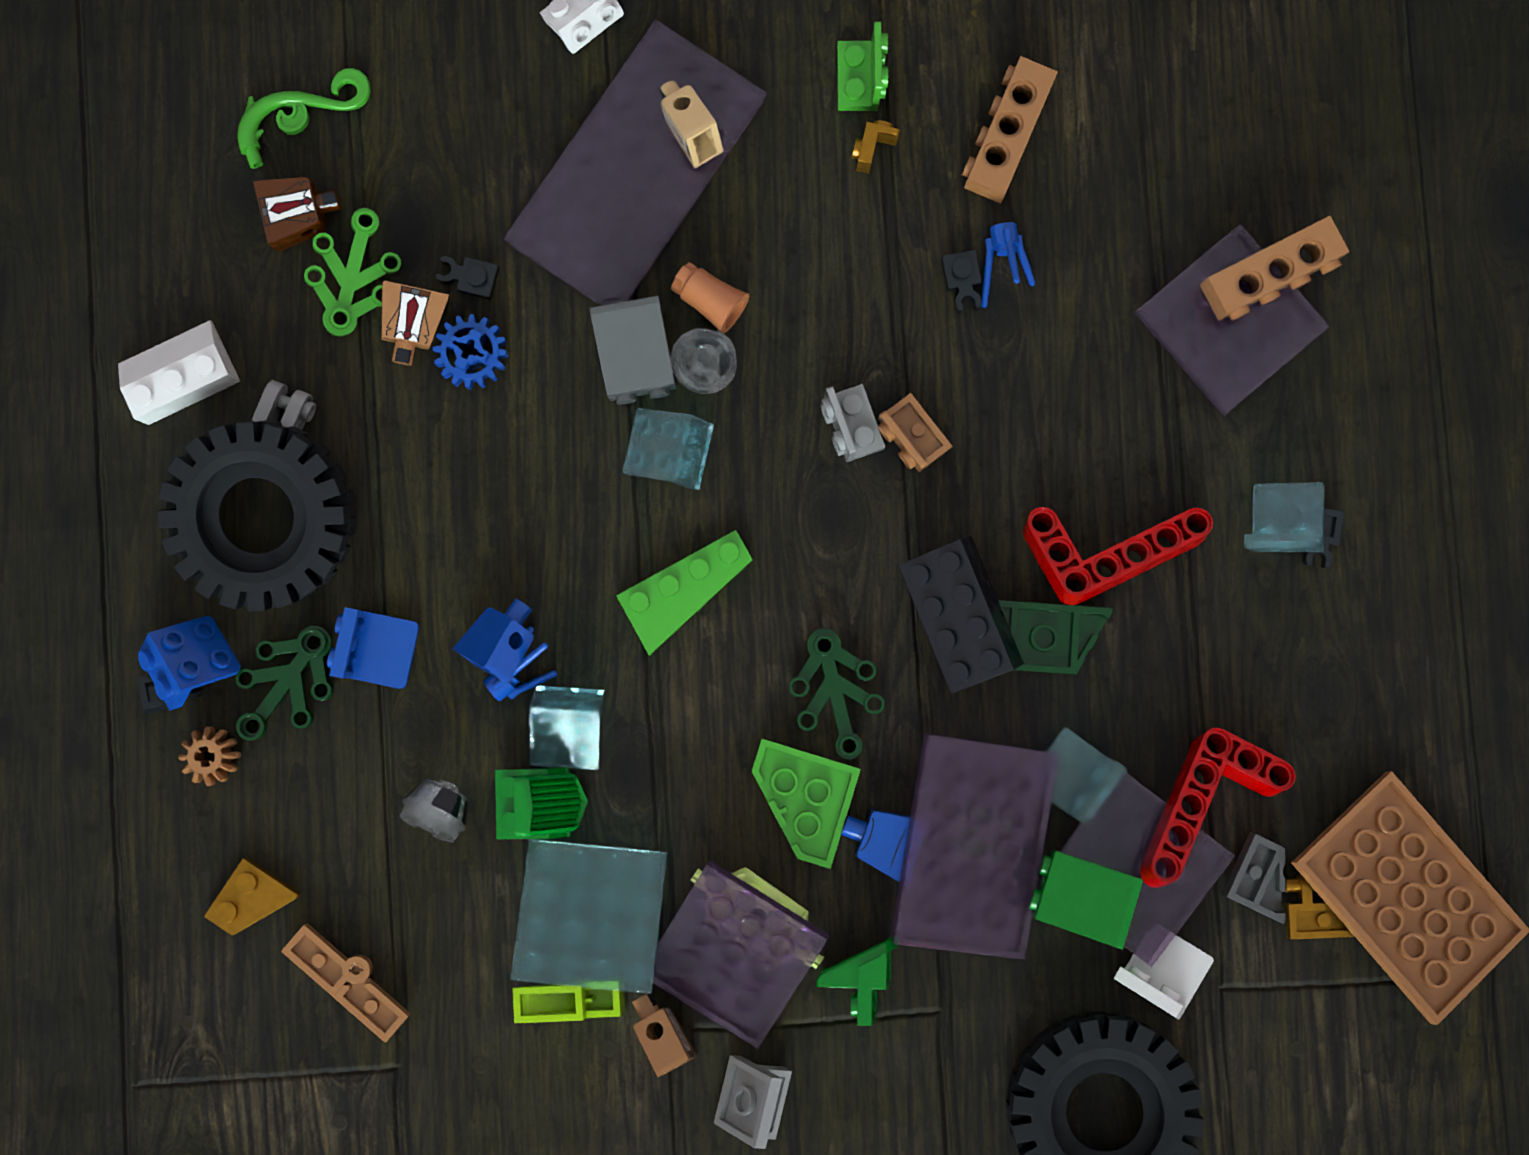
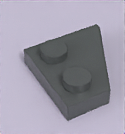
M1249 832L1221 895L1284 924L1286 913L1282 912V892H1286L1285 877L1283 875L1285 848L1264 837Z

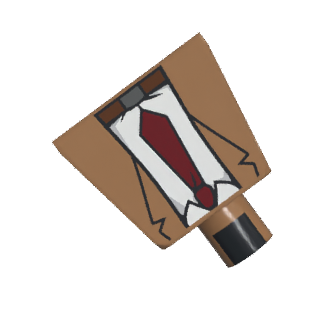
M383 280L381 340L395 343L392 362L412 366L415 347L429 350L449 294Z
M651 992L632 1002L641 1021L633 1025V1028L657 1077L671 1072L697 1056L670 1007L659 1009ZM656 1023H660L663 1027L661 1037L654 1033Z

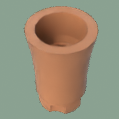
M690 262L679 270L671 285L672 291L680 295L684 302L708 319L722 334L726 333L736 323L749 300L748 293L730 286L703 268L698 269Z

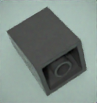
M653 296L589 308L609 400H616V404L621 405L637 401L636 396L647 394L650 395V398L669 396V390H675L676 384L659 297Z

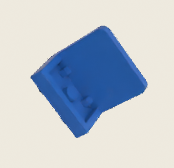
M345 607L343 614L340 613L335 624V633L339 635L336 648L332 647L328 655L327 667L331 668L329 676L355 679L398 689L405 688L408 684L420 630L419 624L414 621Z
M203 616L149 632L138 653L141 668L148 672L154 682L157 696L164 700L170 711L182 707L192 689L238 674L241 668L220 629L210 616Z

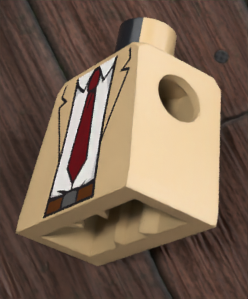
M669 81L663 84L659 89V94L662 98L660 104L666 123L693 167L697 168L724 152L717 123L691 85H685L680 88L676 81Z

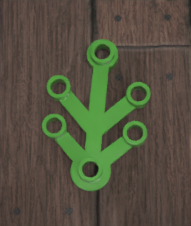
M369 208L358 209L352 216L351 227L355 235L346 268L333 248L334 241L329 234L319 233L313 238L312 245L314 251L323 257L341 287L338 301L325 284V272L321 267L316 265L308 267L304 273V280L308 286L313 287L325 307L323 325L334 336L343 337L351 334L356 328L358 317L378 306L382 307V302L376 298V292L382 290V285L376 286L371 296L351 305L354 292L386 274L397 273L401 266L400 257L395 253L388 252L382 256L380 262L360 272L368 237L374 235L379 226L377 214ZM361 216H368L371 218L372 224L364 227L359 223V218ZM321 238H325L329 241L330 246L322 250L317 247L316 242ZM387 258L395 259L397 267L388 269L384 265V260ZM311 271H317L321 274V280L319 282H311L308 279V274ZM337 313L344 314L347 318L346 323L343 325L336 324L333 319L334 315Z

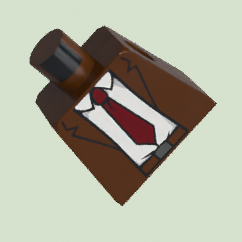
M308 177L258 180L253 182L267 242L277 252L311 239L319 233H324L327 230L324 213L341 209L340 200L335 189L318 193L316 185Z

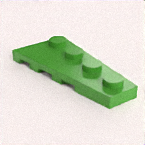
M735 530L616 596L650 656L753 560L738 532Z

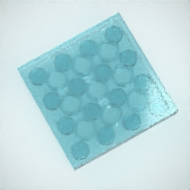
M529 839L510 980L652 995L667 852Z

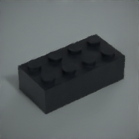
M972 536L959 539L899 564L951 694L1012 671L1024 664Z

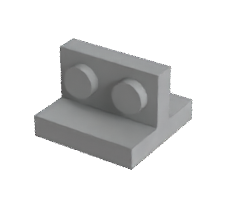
M730 1055L714 1124L753 1148L766 1149L768 1139L776 1140L792 1071L784 1066L757 1065L742 1056Z

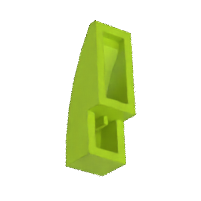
M624 977L571 980L513 987L514 1023L583 1021L586 1018L621 1017L626 1012Z

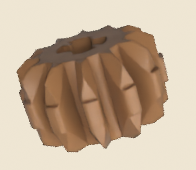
M205 727L203 733L195 730L191 733L193 741L185 740L181 743L188 750V753L180 754L178 757L181 761H188V765L182 769V772L184 774L194 772L192 776V782L200 783L203 779L206 786L214 785L216 779L220 782H225L228 780L227 771L235 772L238 769L236 764L231 762L232 759L241 757L240 752H232L231 750L237 744V740H226L227 730L225 729L215 732L214 727ZM205 752L214 753V760L205 759Z

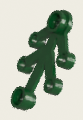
M308 626L300 632L297 639L279 642L264 640L258 643L256 655L263 661H272L280 654L297 653V655L288 665L258 670L243 668L236 674L235 682L243 689L254 688L258 683L278 680L254 713H246L238 719L236 730L241 738L248 741L262 738L267 732V719L288 691H290L293 711L290 716L291 724L298 729H305L312 725L314 716L307 709L302 671L309 662L314 684L311 687L312 697L318 701H326L334 694V687L327 680L324 657L331 650L332 638L325 628ZM315 636L321 642L317 649H313L310 646V640ZM267 644L273 649L269 657H265L262 653L263 647ZM246 672L252 675V681L249 685H245L242 681V676ZM321 684L326 685L328 689L324 697H320L317 693V688ZM300 712H304L307 715V722L304 725L299 724L297 721V715ZM252 720H256L259 723V730L256 733L251 732L249 729V724Z
M826 628L818 629L808 638L807 650L810 657L799 675L790 681L789 691L795 697L805 696L810 688L808 682L821 664L825 679L806 710L798 715L797 724L804 731L813 730L817 726L819 713L830 697L839 733L835 741V750L843 759L851 760L860 755L863 744L861 738L852 732L843 694L863 705L868 713L874 715L883 711L885 702L880 695L870 694L838 675L835 660L854 670L856 676L862 681H869L875 677L876 666L873 662L868 660L862 661L842 649L841 640L834 631ZM821 639L829 640L831 643L829 651L821 652L818 649V642ZM863 664H868L872 668V674L869 677L860 675L859 669ZM797 680L803 681L806 685L805 691L801 694L795 693L792 689L793 683ZM873 697L878 698L880 701V708L876 711L868 708V701ZM804 714H811L813 716L814 723L812 726L804 727L801 724V717ZM847 739L853 740L856 745L854 751L850 753L845 752L842 747L843 742Z

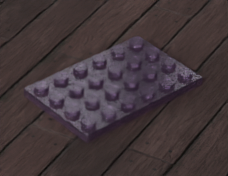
M924 733L890 935L893 944L1025 960L1033 912L1028 906L1033 889H1037L1059 754Z

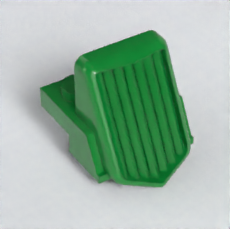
M570 767L495 770L496 840L571 837V832L579 827L588 804V798L579 778L575 774L570 773Z
M893 934L887 940L829 968L824 966L816 979V987L858 988V992L851 996V1016L857 1017V1026H872L877 1020V990H887L891 985L892 950L898 947V936Z

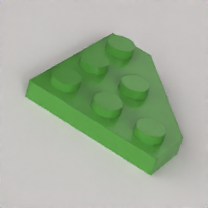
M762 738L752 768V774L792 850L799 860L831 869L861 769Z

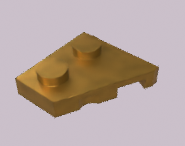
M245 857L241 860L204 917L233 936L298 899L301 893L248 857Z

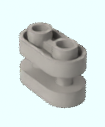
M271 380L263 391L251 421L266 420L277 422L281 410L284 409L285 412L281 419L282 426H294L303 430L305 423L310 422L315 414L316 403H313V396L301 390H296L291 397H288V386Z

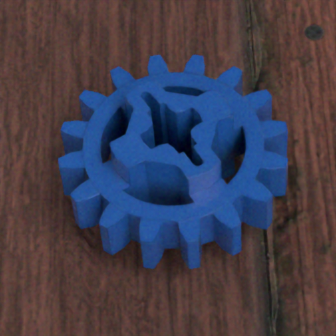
M474 314L469 315L468 322H464L460 316H456V326L452 327L446 322L444 324L448 331L446 335L436 334V337L442 343L441 346L433 347V351L441 355L434 363L437 367H445L441 372L445 379L453 375L452 384L456 387L464 381L465 387L468 390H472L474 382L485 388L486 378L489 377L491 380L496 381L498 379L494 371L496 369L504 371L506 368L500 362V359L509 357V353L500 347L507 344V341L504 337L496 338L501 330L497 325L489 328L490 321L486 317L480 323H477ZM470 331L468 335L457 337L461 333ZM487 336L491 340L493 354L486 351ZM460 347L465 350L466 348L470 350L475 348L482 357L478 355H469L467 357ZM449 350H452L456 355L455 367L450 362ZM482 366L485 367L483 370L479 372L472 373L473 369Z

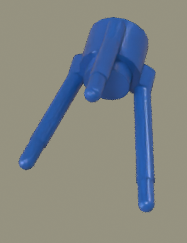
M1005 222L992 226L990 228L991 238L985 239L986 257L982 285V308H986L988 305L995 250L998 256H1008L1015 284L1020 282L1015 255L1017 252L1029 285H1035L1032 269L1023 247L1022 235H1018L1016 223Z
M530 626L527 630L533 633L534 628ZM542 643L524 657L508 684L492 675L485 678L483 682L489 692L498 701H502L507 696L513 700L520 693L556 677L557 672L553 670L516 686L520 682L516 674L548 648V644Z

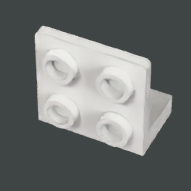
M1153 922L1125 969L1120 967L1114 979L1180 1020L1213 964L1214 959Z

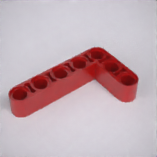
M1047 507L1035 508L1030 512L1023 527V536L1058 599L1066 605L1073 606L1197 547L1212 530L1213 519L1208 511L1202 508H1192L1084 561L1081 559L1057 515ZM1042 522L1048 527L1049 531L1039 532L1033 527L1032 523ZM1187 523L1197 524L1201 533L1190 531ZM1157 537L1168 539L1171 547L1161 546L1157 541ZM1058 551L1062 553L1065 561H1054L1050 557L1049 552ZM1134 551L1138 553L1142 561H1131L1127 556V552ZM1096 566L1107 567L1111 571L1112 576L1103 577L1097 572ZM1074 580L1081 585L1082 591H1071L1067 587L1066 581Z
M1212 728L1195 738L1142 861L1140 875L1144 883L1149 887L1161 888L1179 879L1222 775L1262 796L1272 797L1293 786L1296 778L1293 767L1285 760L1221 728ZM1207 740L1215 744L1216 753L1209 750ZM1238 756L1245 759L1247 769L1241 767L1238 762ZM1195 770H1198L1204 776V784L1196 780ZM1270 772L1274 773L1278 778V785L1271 781ZM1182 800L1190 804L1192 809L1191 815L1184 812L1181 805ZM1169 831L1177 834L1179 846L1171 843ZM1156 862L1162 863L1166 868L1165 878L1157 873Z

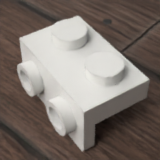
M553 0L540 14L544 21L561 37L567 49L574 54L622 17L624 12L617 0Z

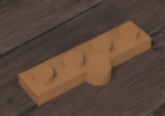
M308 923L300 928L281 951L385 1043L411 1014L370 978L373 965L368 957L358 954L348 959Z

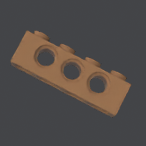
M1020 56L1016 67L1009 65L1001 83L1007 86L1003 97L996 95L988 113L994 117L990 128L983 126L975 145L981 147L977 158L970 156L962 175L968 177L964 186L965 189L1001 204L1058 71ZM1016 93L1024 94L1029 102L1019 104L1013 99L1012 95ZM1004 123L1010 124L1014 127L1016 133L1012 135L1004 134L1000 130L999 125ZM988 154H997L1001 157L1003 163L1001 165H992L987 161L986 156Z
M1328 216L1209 276L1200 284V287L1218 321L1228 316L1233 321L1251 311L1248 307L1249 305L1260 301L1263 306L1280 297L1279 290L1289 285L1292 290H1295L1310 282V274L1320 270L1322 275L1338 268L1342 265L1340 259L1350 251L1331 216ZM1300 250H1306L1310 253L1312 263H1306L1301 259ZM1269 265H1275L1281 270V279L1271 275ZM1239 280H1245L1251 285V294H1245L1240 290Z

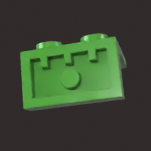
M881 21L874 22L871 41H837L838 111H878L880 99L886 98L888 66H885V59L888 52V33H881Z

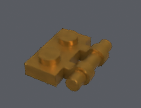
M1297 875L1296 878L1285 879V893L1297 892L1298 902L1285 903L1287 938L1355 937L1324 901L1313 902L1312 892H1315V890L1302 875Z

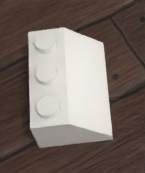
M211 320L118 363L120 390L133 418L147 425L240 382Z

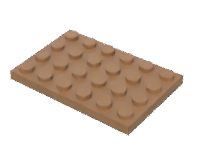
M1392 771L1385 772L1291 862L1427 1021L1433 1025H1438L1529 933V928Z

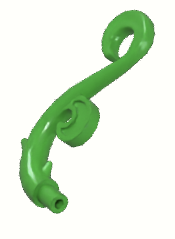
M354 68L343 69L335 75L331 83L333 95L339 96L340 89L346 84H352L356 87L357 94L348 101L334 100L301 91L272 93L260 98L256 102L253 96H249L245 113L238 125L237 138L241 154L246 155L250 168L255 169L263 165L259 153L261 147L258 140L264 130H258L262 120L269 113L282 107L292 108L293 112L290 115H286L283 110H279L276 115V122L279 129L284 133L296 135L308 126L310 117L306 106L335 111H350L363 107L371 94V85L367 76Z

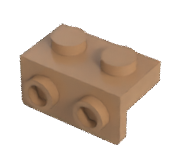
M911 393L889 410L882 412L878 417V421L881 423L877 426L880 433L889 443L892 440L895 441L902 450L898 453L899 457L910 470L915 467L918 472H921L953 447Z

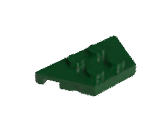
M998 600L1024 662L1023 665L1014 669L1015 671L1077 675L1085 661L1086 655L1093 648L1100 631L1107 619L1111 617L1113 608Z

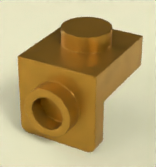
M886 121L867 122L863 139L856 138L852 159L858 160L856 171L869 174L876 142L895 146L900 130L893 128V124Z

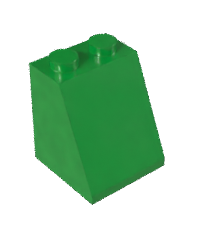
M1051 849L1050 856L1044 855L1040 864L1039 875L1043 876L1040 889L1034 888L1030 897L1028 908L1033 910L1031 916L1036 920L1123 950L1143 879Z

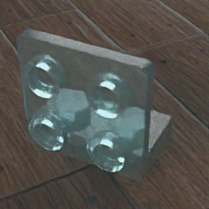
M638 408L634 418L623 473L629 476L669 481L688 489L700 490L714 424L692 414Z
M1321 482L1255 484L1253 487L1252 534H1244V548L1252 552H1324L1325 485Z
M551 686L535 687L530 704L531 765L598 769L600 717L604 703V690Z
M1063 728L1025 782L1074 819L1087 826L1125 774L1127 768L1119 762L1109 759L1068 728Z

